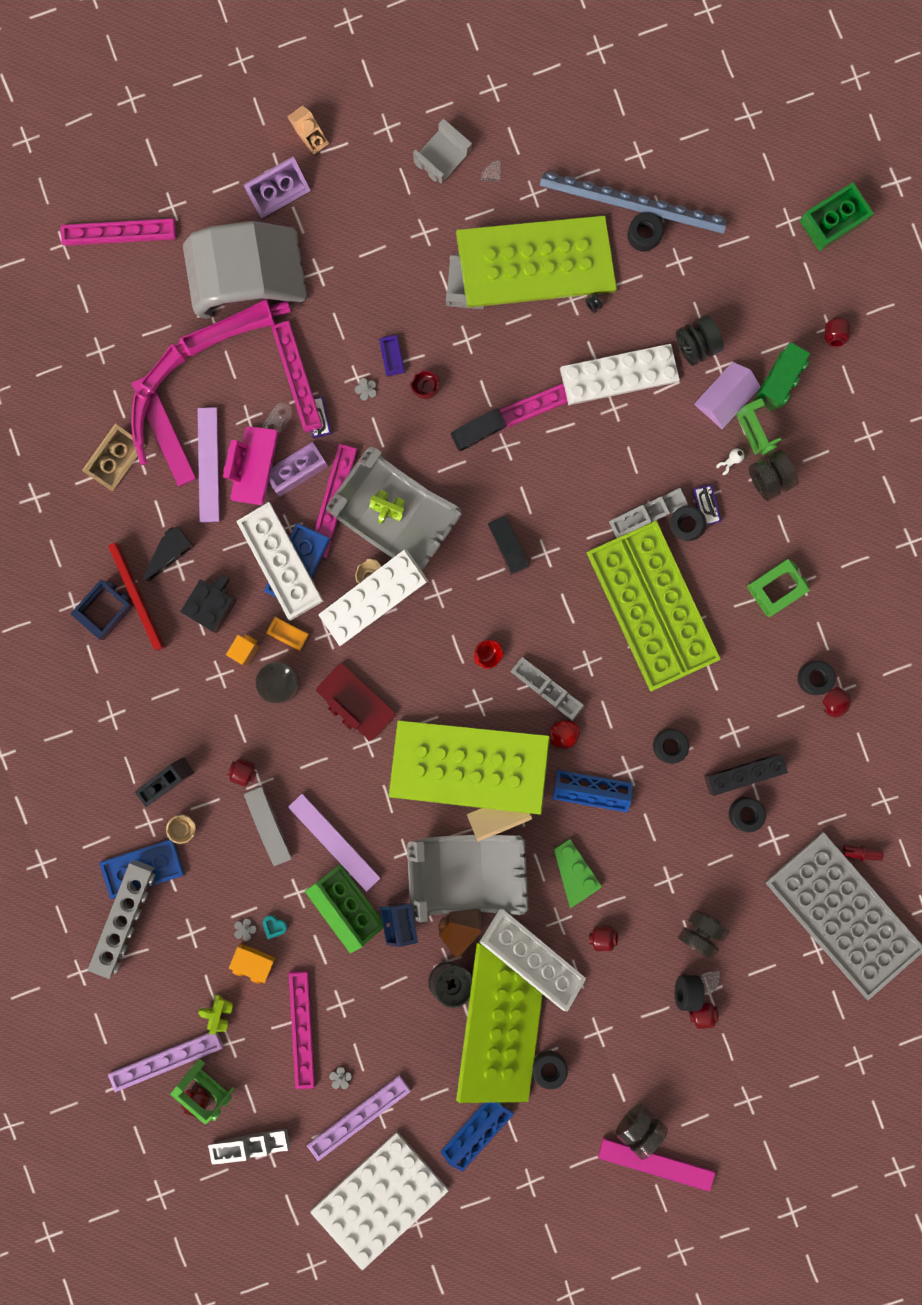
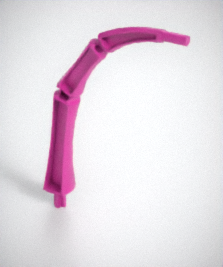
M264 299L226 319L180 337L178 344H170L156 365L139 383L140 390L134 392L131 424L134 445L140 465L148 464L143 447V428L146 411L151 401L150 395L156 392L163 380L174 369L186 362L188 356L193 357L210 346L230 337L251 330L274 326L273 317L291 312L288 301L270 306L268 299Z

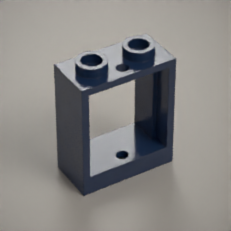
M102 579L70 614L98 639L105 640L134 605L130 602L132 599L124 592L120 594L116 590L117 586L112 581ZM106 589L125 606L102 629L84 612Z
M394 903L380 906L386 945L402 947L418 943L411 903Z

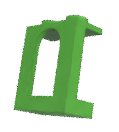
M761 398L745 405L736 415L754 454L761 453L763 456L777 448L776 444L781 441V438L768 442L755 415L765 405Z
M789 559L782 561L775 568L746 585L767 617L773 616L810 591L807 580L804 577H800L796 564ZM788 572L797 586L772 604L762 588L780 575Z
M198 1059L170 1095L206 1125L211 1119L215 1121L222 1111L219 1109L222 1105L225 1107L232 1099L230 1094L234 1088L232 1087L228 1092L201 1070L205 1063ZM192 1079L215 1098L216 1106L213 1110H204L183 1092Z

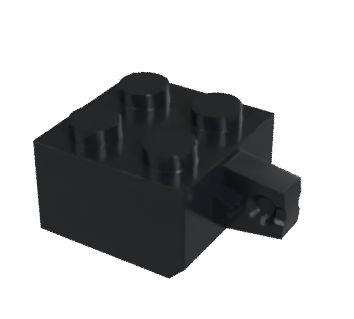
M221 575L218 581H213L211 585L200 579L180 613L212 632L218 633L236 602L235 599L227 595L228 590L226 586L230 579Z

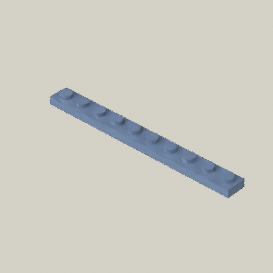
M552 171L543 172L540 186L642 213H651L661 218L723 234L726 228V219L720 215H707L701 210H688L685 206L669 205L668 202L663 200L653 201L644 195L634 196L628 191H615L612 187L596 186L590 181H577L576 178L571 176L561 177Z

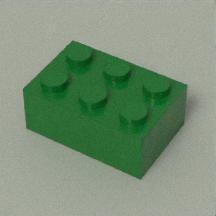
M854 182L805 212L799 221L819 252L867 223L874 213Z
M789 342L780 352L753 401L762 398L765 404L764 407L772 412L786 404L791 395L788 392L797 385L800 380V373L806 369L810 362L807 359L810 353Z

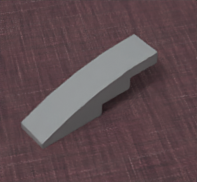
M679 488L645 505H641L609 521L616 538H619L668 516L678 508L688 506L689 504L682 489Z
M523 657L510 671L572 721L575 720L585 707Z
M262 785L244 792L247 805L273 866L291 860L292 856L277 823V817Z
M279 1129L211 1143L208 1147L212 1164L246 1161L250 1157L267 1156L271 1152L288 1151L291 1145L287 1129Z

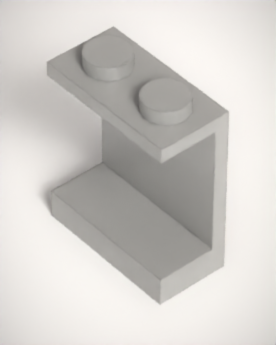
M442 119L438 124L439 131L420 152L417 150L413 152L415 165L420 169L424 168L433 181H438L441 184L445 182L472 151V143L445 119Z
M459 254L450 255L446 306L467 308ZM480 306V307H470V308H472V309H483V310H484V306Z

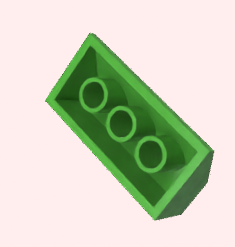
M341 864L305 890V893L350 954L363 947L383 929L382 919Z

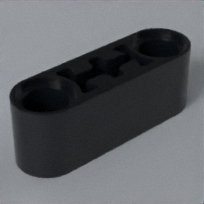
M496 408L454 430L450 435L458 451H463L506 428L507 424L499 408Z

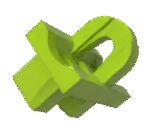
M379 490L375 496L372 495L369 505L370 509L380 513L377 522L383 524L387 516L400 522L404 513L405 501L395 498L392 504L387 501L389 494Z
M215 994L212 1009L202 1007L198 1012L200 1017L209 1019L207 1029L210 1030L209 1034L216 1035V1031L226 1032L228 1020L220 1018L221 1013L230 1014L233 1007L232 1002L223 999L221 995Z

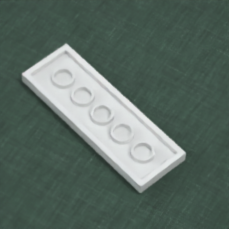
M671 344L566 365L560 368L568 405L679 382Z
M270 502L236 521L288 620H293L323 602L320 593Z
M405 549L322 611L319 617L339 646H341L429 581L419 569L408 550Z
M499 909L480 940L483 946L563 1011L569 1010L586 980L582 974L503 909Z

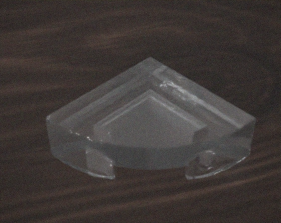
M501 160L493 161L483 170L481 180L500 181Z
M718 970L700 975L706 995L714 992L719 984L720 974Z

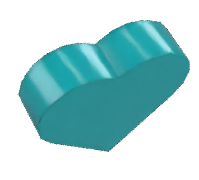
M267 915L263 919V927L267 939L282 935L287 930L286 921L277 919L274 915Z

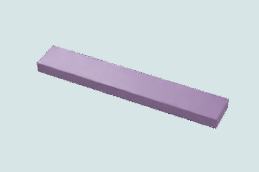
M198 408L200 522H220L218 409Z
M303 793L288 806L366 892L381 878Z
M217 1031L216 1035L209 1034L208 1032L114 1070L108 1076L114 1092H117L223 1049L224 1046Z
M399 1074L307 1143V1147L317 1161L321 1160L410 1093L412 1089L401 1074Z

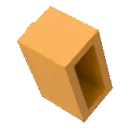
M246 634L244 636L237 635L226 655L242 665L249 666L260 648L256 644L258 640Z
M240 943L229 969L233 970L232 973L235 975L248 976L251 981L261 984V982L265 983L268 979L276 958Z

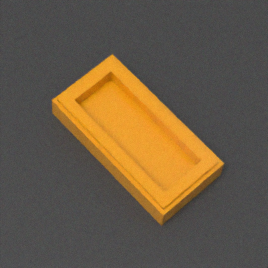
M274 617L266 634L301 651L309 636L308 633L277 617Z

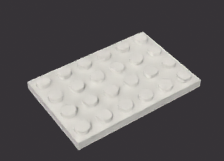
M396 1131L317 1203L310 1213L358 1267L363 1270L449 1191V1188Z

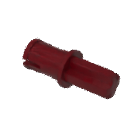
M844 845L843 851H850L843 852L845 857L858 858L861 861H864V859L883 860L884 853L881 849L865 848L863 845L861 847Z

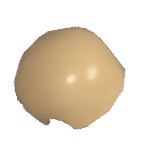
M369 558L364 563L359 564L355 573L356 582L360 584L381 568L380 563Z
M184 814L175 815L168 821L166 826L168 838L178 844L189 842L194 837L196 831L195 822L190 816Z

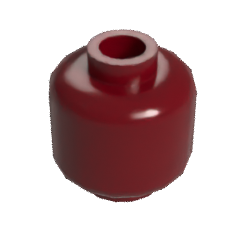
M835 317L826 323L824 340L831 347H841L849 341L850 324L848 321L841 317Z
M237 759L236 762L232 761L227 775L230 776L229 780L245 787L249 782H254L257 772L254 771L255 766L253 763Z
M595 926L593 933H589V944L593 945L596 951H613L614 947L618 945V933L614 931L612 926Z
M711 1002L703 1003L699 1011H689L690 1021L694 1022L698 1029L713 1028L719 1022L718 1009Z
M195 1086L194 1090H186L185 1094L206 1110L210 1099L205 1094L206 1089ZM181 1104V1108L184 1109L183 1113L196 1117Z

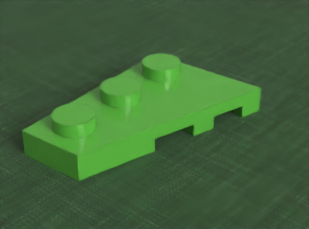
M570 838L554 848L571 909L602 888V886Z

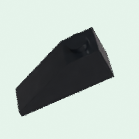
M503 516L488 523L510 576L529 567L528 562L506 517Z
M171 527L164 533L165 536L161 538L143 576L146 581L150 582L195 547L179 527Z
M183 757L170 764L136 790L135 793L146 808L195 772Z

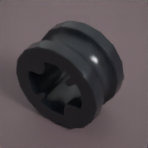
M593 293L590 295V298L585 299L586 305L593 313H596L598 308L601 309L603 307L599 298Z

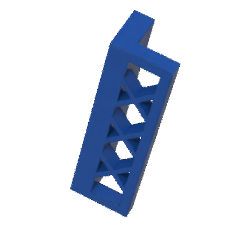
M557 770L552 799L628 813L632 801L633 783ZM560 777L568 778L571 782L568 784L561 783ZM586 781L590 786L583 787L579 782ZM598 785H606L609 789L601 790ZM619 787L626 788L627 794L619 793L617 789Z
M501 1102L483 1103L440 1151L448 1164L463 1172L514 1115L513 1111L505 1107ZM504 1112L505 1114L503 1115V1117L498 1119L500 1115ZM466 1157L461 1163H458L462 1158Z

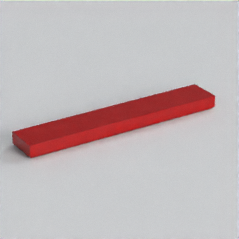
M115 542L108 545L154 650L160 651L165 649L120 545Z

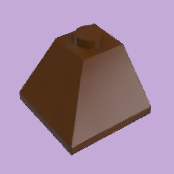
M478 908L450 912L438 924L439 937L456 958H459L482 932L481 910Z

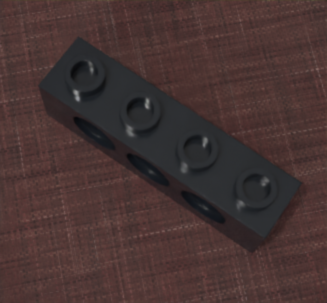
M776 753L705 775L704 778L709 794L715 796L788 772L782 754Z

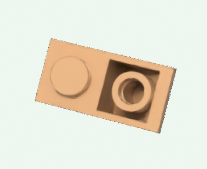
M303 105L287 116L295 131L313 155L329 144L312 113Z

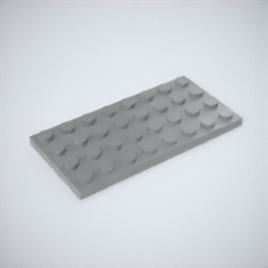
M824 832L819 833L764 882L866 1000L872 998L922 954L920 942Z

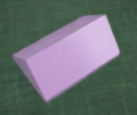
M293 156L243 184L261 219L311 191Z
M732 362L694 405L723 429L761 386L750 369Z
M311 442L272 466L269 481L275 492L281 497L328 466L314 443Z

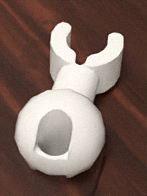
M738 448L733 449L729 454V458L725 462L717 464L716 468H719L721 465H727L726 471L722 473V475H726L734 463L737 464L744 460V452ZM738 451L742 452L741 456L738 455Z

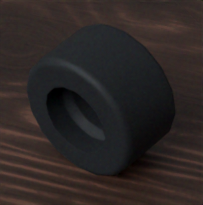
M641 213L635 216L630 223L627 233L630 245L642 252L654 249L661 240L663 225L660 219L651 213ZM643 226L648 227L652 230V236L650 238H642L638 234V229Z
M693 506L678 508L670 520V527L674 535L685 541H693L700 538L707 526L705 515L701 510ZM687 516L693 517L696 521V525L691 531H686L681 526L683 518Z
M811 661L804 664L797 676L800 688L810 695H824L834 687L836 681L833 668L823 661ZM813 671H820L823 675V682L818 686L810 682L809 676Z
M666 729L659 732L654 738L653 751L656 757L663 762L670 764L679 763L688 754L689 741L685 734L679 730ZM674 739L677 741L678 749L675 753L669 754L664 750L666 740Z
M750 797L736 799L731 804L728 812L732 825L738 830L747 833L759 830L766 819V810L758 800ZM745 807H750L754 811V818L750 822H744L740 817V812Z
M680 975L675 984V1001L678 1009L681 1011L701 1010L705 997L702 979L697 975Z
M552 1050L543 1051L535 1057L532 1072L539 1086L548 1090L556 1089L566 1081L568 1075L567 1065L564 1058L558 1052ZM547 1063H553L557 1067V1073L552 1077H547L542 1072L543 1066Z

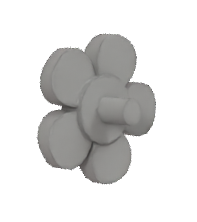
M365 378L360 379L359 384L361 386L355 387V393H362L360 399L364 401L368 399V395L371 398L375 397L376 391L373 390L376 386L375 382L371 380L367 384Z
M244 919L243 924L238 921L234 925L235 929L238 930L234 933V936L237 939L243 936L244 941H249L251 939L250 934L256 932V927L250 926V919Z
M338 1067L337 1073L335 1071L330 1073L329 1078L334 1080L332 1082L334 1089H338L340 1084L342 1089L349 1087L348 1081L351 1080L352 1075L350 1072L344 1074V1067Z

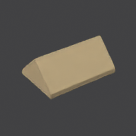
M115 423L82 471L113 491L138 456L133 436Z
M481 808L467 814L478 842L532 820L530 813Z

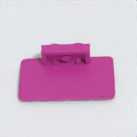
M248 426L245 428L242 443L237 440L230 441L223 478L234 482L230 497L232 501L263 505L277 444L278 431Z

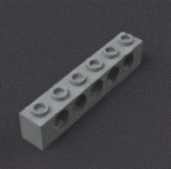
M135 859L129 863L87 971L110 979L113 973L117 974L121 965L118 962L119 958L124 956L128 947L125 944L127 938L130 939L135 930L132 927L134 920L138 921L142 912L139 909L141 902L145 903L149 892L146 891L148 884L152 885L156 874H153L155 867ZM133 880H138L141 883V888L135 887ZM126 898H131L134 901V905H129L126 902ZM119 916L126 917L127 923H122ZM112 934H118L120 941L114 940ZM105 952H111L113 958H108Z

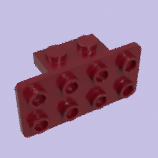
M338 664L316 688L317 693L330 706L328 710L335 716L339 714L344 719L342 723L347 728L351 729L353 727L355 730L357 729L369 741H372L395 717V712L344 664Z

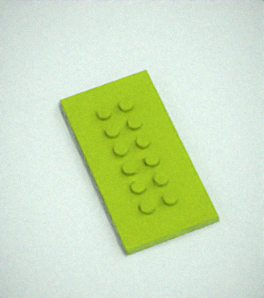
M605 216L456 231L467 308L591 295L592 293H613L617 290Z
M657 521L586 552L650 691L721 660Z
M398 721L389 797L542 815L550 736Z
M477 943L456 1101L459 1103L528 1102L542 993L481 943Z

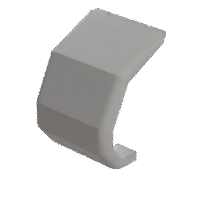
M246 221L210 226L191 233L183 243V251L192 307L195 314L204 319L212 318L211 307L238 301L264 298L302 302L307 299L306 285L303 284L305 282L303 266L300 265L302 264L300 248L297 247L299 245L297 231L293 227Z
M369 447L334 494L326 510L341 523L392 558L407 549L419 569L423 571L430 561L428 559L433 557L441 545L440 542L445 540L452 530V525H455L461 517V509L427 490L398 470L381 456L382 452L377 448ZM379 490L385 491L389 494L387 501L392 504L395 498L403 499L405 504L401 521L399 522L387 516L383 524L378 523L380 513L369 508L372 495L375 496Z
M475 835L429 837L410 841L407 845L409 897L414 920L427 922L428 916L477 908L481 912L498 913L499 909H503L508 914H525L526 911H529L528 897L525 895V893H528L527 877L524 876L527 873L526 857H523V854L526 853L525 839H522L520 835H493L478 842Z

